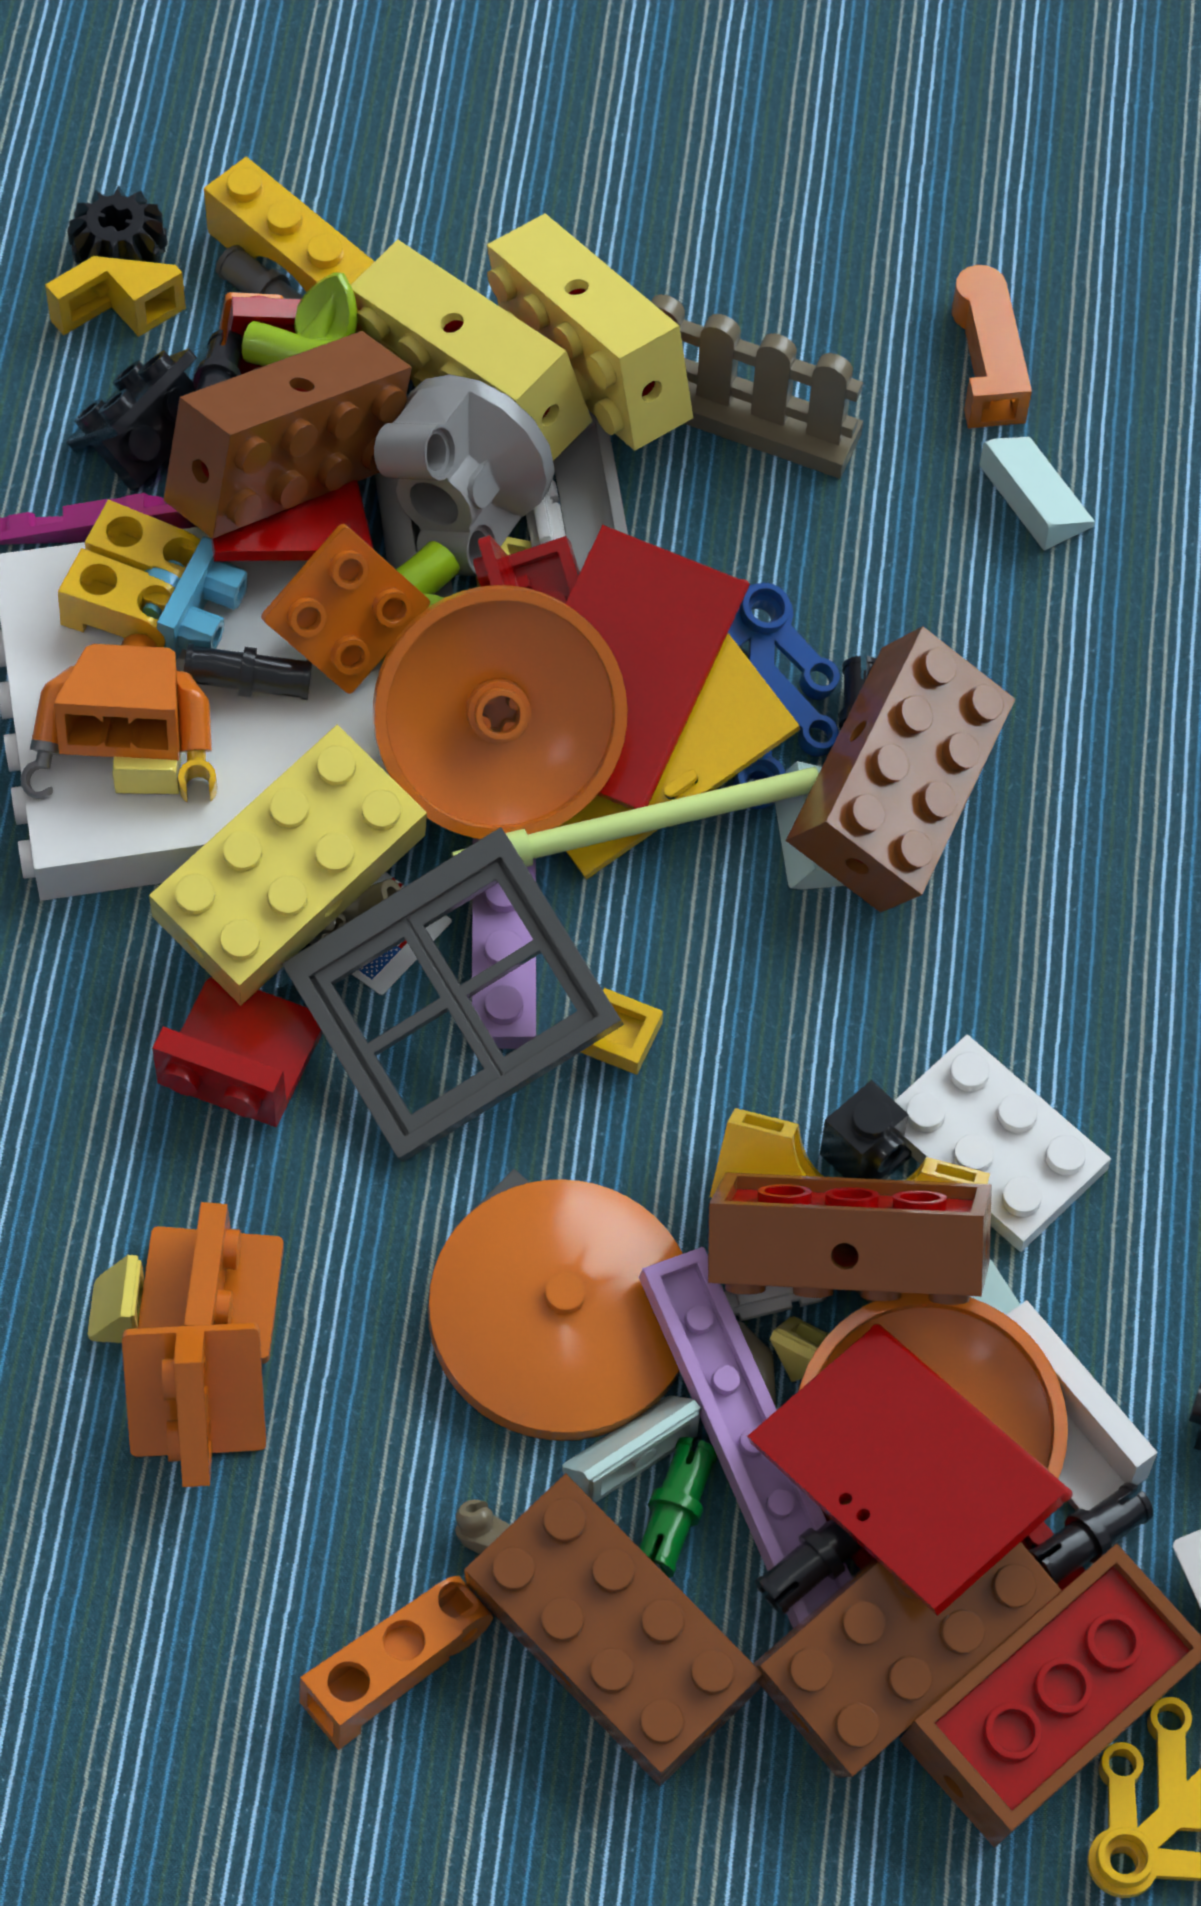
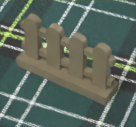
M663 294L652 298L651 302L680 326L682 346L683 342L699 347L698 362L684 358L693 419L684 424L841 479L862 435L863 420L847 415L849 400L857 402L863 386L862 381L852 378L853 367L847 359L838 354L825 353L819 358L817 365H813L796 359V346L783 335L767 334L759 346L741 340L739 325L726 315H710L705 325L701 326L685 320V309L675 298ZM738 361L755 367L754 382L737 377ZM793 381L811 386L810 401L792 396Z

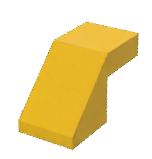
M93 256L45 284L50 321L63 335L112 307L139 337L186 309L183 274L176 265Z

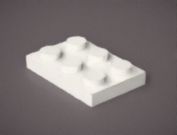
M968 1034L895 1100L909 1114L904 1142L912 1151V1157L921 1164L926 1157L990 1173L988 1184H992L991 1227L1020 1252L1108 1170L1111 1158Z

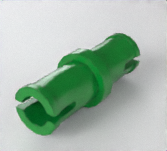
M681 1437L677 1440L676 1450L662 1488L654 1489L649 1500L648 1507L652 1514L639 1546L654 1563L660 1565L661 1571L668 1578H672L675 1574L676 1563L689 1528L698 1525L704 1508L699 1501L712 1466L717 1460V1454L713 1446L703 1440L699 1441L696 1453L691 1451L694 1443L693 1437Z

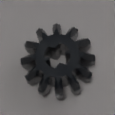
M119 185L111 196H104L95 190L92 203H77L76 211L74 212L75 219L69 221L67 230L69 244L72 245V256L77 265L93 256L159 263L161 261V254L166 252L165 247L168 244L167 231L163 227L162 213L158 208V204H147V199L142 191L126 197Z

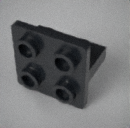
M188 348L169 356L164 350L152 357L144 365L140 360L132 363L114 379L113 385L118 390L106 402L101 398L97 399L75 418L74 422L79 428L66 440V443L73 451L92 445L130 490L141 487L171 455L179 399L181 396L196 391L193 381L184 372L197 359L195 354Z

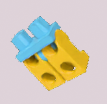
M108 499L85 540V549H80L58 589L60 624L83 633L87 625L121 636L124 639L131 634L147 635L154 640L157 647L170 648L175 651L177 661L182 649L187 650L188 644L217 649L224 632V618L203 609L208 601L233 610L238 608L248 587L247 571L227 561H214L210 538L203 536L200 540L197 536L183 529Z

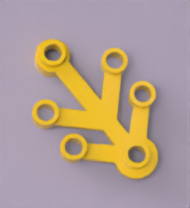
M1164 1697L1159 1699L1153 1705L1147 1719L1148 1731L1157 1743L1158 1809L1139 1827L1137 1824L1135 1784L1144 1767L1142 1754L1132 1744L1116 1742L1106 1748L1099 1762V1775L1108 1786V1829L1098 1834L1094 1839L1088 1852L1087 1864L1095 1884L1111 1896L1118 1898L1139 1896L1149 1889L1155 1879L1201 1881V1852L1160 1848L1177 1831L1201 1832V1768L1188 1780L1186 1773V1735L1192 1724V1713L1188 1705L1179 1698ZM1164 1711L1173 1712L1180 1718L1182 1727L1177 1730H1167L1161 1726L1157 1716ZM1116 1756L1128 1759L1133 1766V1773L1128 1776L1115 1774L1110 1768L1109 1760ZM1117 1853L1128 1855L1134 1862L1135 1871L1129 1874L1118 1873L1113 1869L1110 1857Z

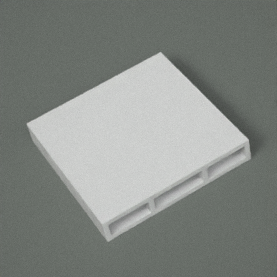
M198 527L183 529L197 536L200 540L203 536L210 538ZM85 542L0 554V621L2 629L0 630V667L7 666L8 681L0 682V710L2 720L14 718L16 732L4 735L9 772L21 770L22 774L27 764L36 760L37 751L30 750L40 693L44 685L70 666H75L85 647L92 644L121 645L124 640L121 636L87 625L83 633L60 624L58 589L80 549H85ZM227 561L247 571L248 587L239 607L235 610L208 601L203 610L224 618V632L217 649L244 652V647L246 646L257 648L258 655L306 661V658L262 620L261 615L307 561ZM182 649L176 661L177 671L184 672L185 649ZM384 658L356 690L350 694L343 691L312 664L308 700L253 691L251 697L238 696V689L198 684L207 696L210 704L212 751L206 752V761L215 769L217 778V794L212 801H210L209 782L204 778L197 777L188 782L186 785L188 802L183 800L180 791L179 794L115 793L112 774L114 757L53 755L51 768L36 770L30 778V785L35 792L52 787L53 793L44 799H35L29 797L24 792L22 786L11 788L16 825L28 823L30 840L18 841L23 878L36 877L40 901L163 883L337 724L389 775L378 751L372 719L375 685ZM181 753L182 767L187 762V753Z

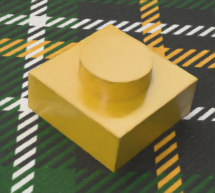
M604 988L605 995L624 1025L580 1053L637 1075L663 1023V1011Z

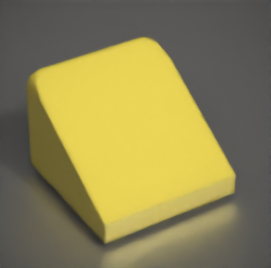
M181 752L179 761L114 757L112 774L115 793L179 794L178 774L181 768Z
M127 1255L96 1279L93 1287L87 1333L90 1340L122 1343V1334L126 1329L138 1328L144 1285L143 1267L138 1255Z

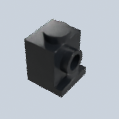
M871 1080L825 1119L820 1155L844 1178L886 1180L912 1156V1151L904 1142L909 1114Z

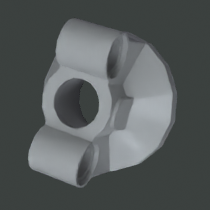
M451 374L427 378L407 395L404 410L393 423H387L380 429L374 445V459L377 469L386 478L398 479L396 487L398 501L405 513L421 529L417 541V552L429 541L442 544L455 556L459 563L460 571L457 575L477 576L473 559L482 556L478 539L491 535L501 547L521 517L525 516L542 502L549 492L555 472L550 445L535 420L508 395L480 380Z

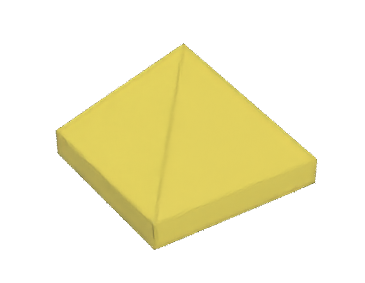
M795 1316L789 1317L774 1329L770 1337V1341L791 1382L802 1379L815 1351L828 1335V1333Z

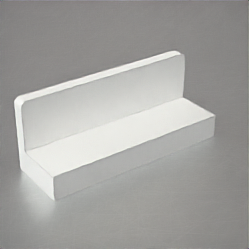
M1027 1300L1006 1314L1034 1339L1049 1360L1058 1378L1064 1396L1068 1424L1067 1449L1059 1480L1073 1492L1071 1499L1068 1501L1075 1510L1085 1509L1089 1511L1116 1492L1124 1483L1130 1482L1139 1485L1147 1479L1158 1453Z

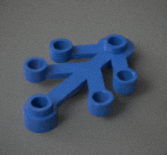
M771 583L752 584L747 590L728 633L739 647L749 641L748 659L800 725L801 730L798 733V742L802 750L811 756L826 755L830 752L839 734L838 726L830 717L819 714L774 665L775 646L802 672L799 678L800 688L805 695L812 699L822 700L832 694L840 680L839 669L831 660L821 658L792 627L793 607L789 597L780 587ZM762 609L766 611L771 621L763 622L758 620L752 614V610ZM814 671L823 673L828 678L829 684L826 686L817 685L811 679L810 673ZM809 729H821L827 735L828 741L825 743L816 742L811 738ZM771 750L735 775L733 786L747 783L749 779L759 780L785 774L786 771L783 765L772 757ZM775 802L754 806L750 808L764 809L772 806Z

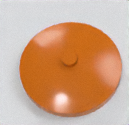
M492 585L460 591L445 597L417 615L404 628L392 644L380 668L373 697L372 719L378 751L387 772L427 812V818L457 834L482 839L502 827L505 833L525 829L527 834L552 829L570 820L582 811L605 786L618 762L625 741L628 707L625 685L618 663L600 633L583 616L570 606L545 593L524 587Z
M565 1179L530 1182L505 1190L486 1200L470 1212L454 1229L439 1254L430 1284L428 1305L429 1330L437 1359L453 1387L466 1402L494 1423L511 1431L544 1440L558 1441L582 1440L611 1433L634 1420L659 1402L680 1374V1370L639 1280V1275L643 1268L683 1253L669 1231L653 1214L631 1198L615 1190L593 1183Z
M901 1293V1298L898 1300L869 1303L841 1321L825 1337L811 1358L800 1382L798 1391L870 1330L874 1324L878 1323L1055 1477L1059 1479L1062 1471L1068 1438L1067 1412L1064 1396L1052 1365L1034 1339L1018 1323L1003 1312L970 1297L969 1302L964 1304L945 1305L931 1302L929 1294ZM851 1500L844 1501L842 1505L849 1504ZM822 1510V1512H823V1513L826 1515V1517L830 1520L831 1517H830L829 1515H827V1514Z

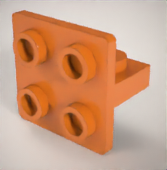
M341 524L263 611L261 618L343 691L350 694L356 690L385 657L404 628L417 615L428 608L430 600L347 525Z
M201 1202L197 1229L154 1227L150 1237L138 1328L256 1323L260 1328L262 1364L267 1363L271 1353L284 1251L283 1239L279 1236L241 1233L239 1229H231L228 1204Z
M237 1323L126 1329L123 1332L122 1352L130 1453L133 1456L167 1455L168 1462L181 1461L182 1486L196 1487L210 1486L212 1453L260 1451L266 1447L260 1328L258 1324Z

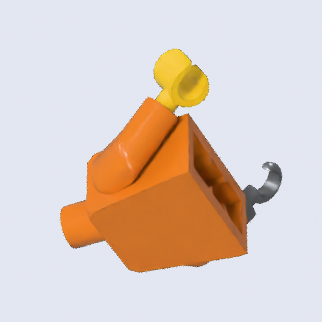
M139 633L125 637L121 645L92 644L85 647L75 666H70L44 685L40 693L30 750L37 751L36 760L28 763L21 774V786L29 797L44 799L53 793L52 787L35 792L30 785V778L36 770L51 768L53 755L132 757L179 761L181 752L187 753V762L182 765L178 774L179 791L183 800L188 802L186 785L190 780L197 777L204 778L209 782L210 801L215 798L217 794L216 773L213 766L206 761V752L212 751L209 700L190 673L177 671L176 653L172 649L157 647L152 638Z

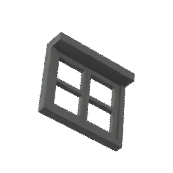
M502 827L282 963L398 1159L402 1162L410 1159L624 1025ZM499 883L533 940L460 985L426 930V927ZM406 940L441 998L368 1043L334 985ZM542 953L577 1011L511 1053L503 1056L469 998ZM449 1011L484 1069L411 1114L376 1056Z

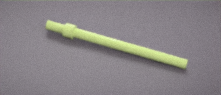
M810 767L527 834L525 829L507 832L506 835L522 858L525 866L529 867L533 866V859L809 794L819 773L816 767ZM463 850L451 852V857L457 855Z

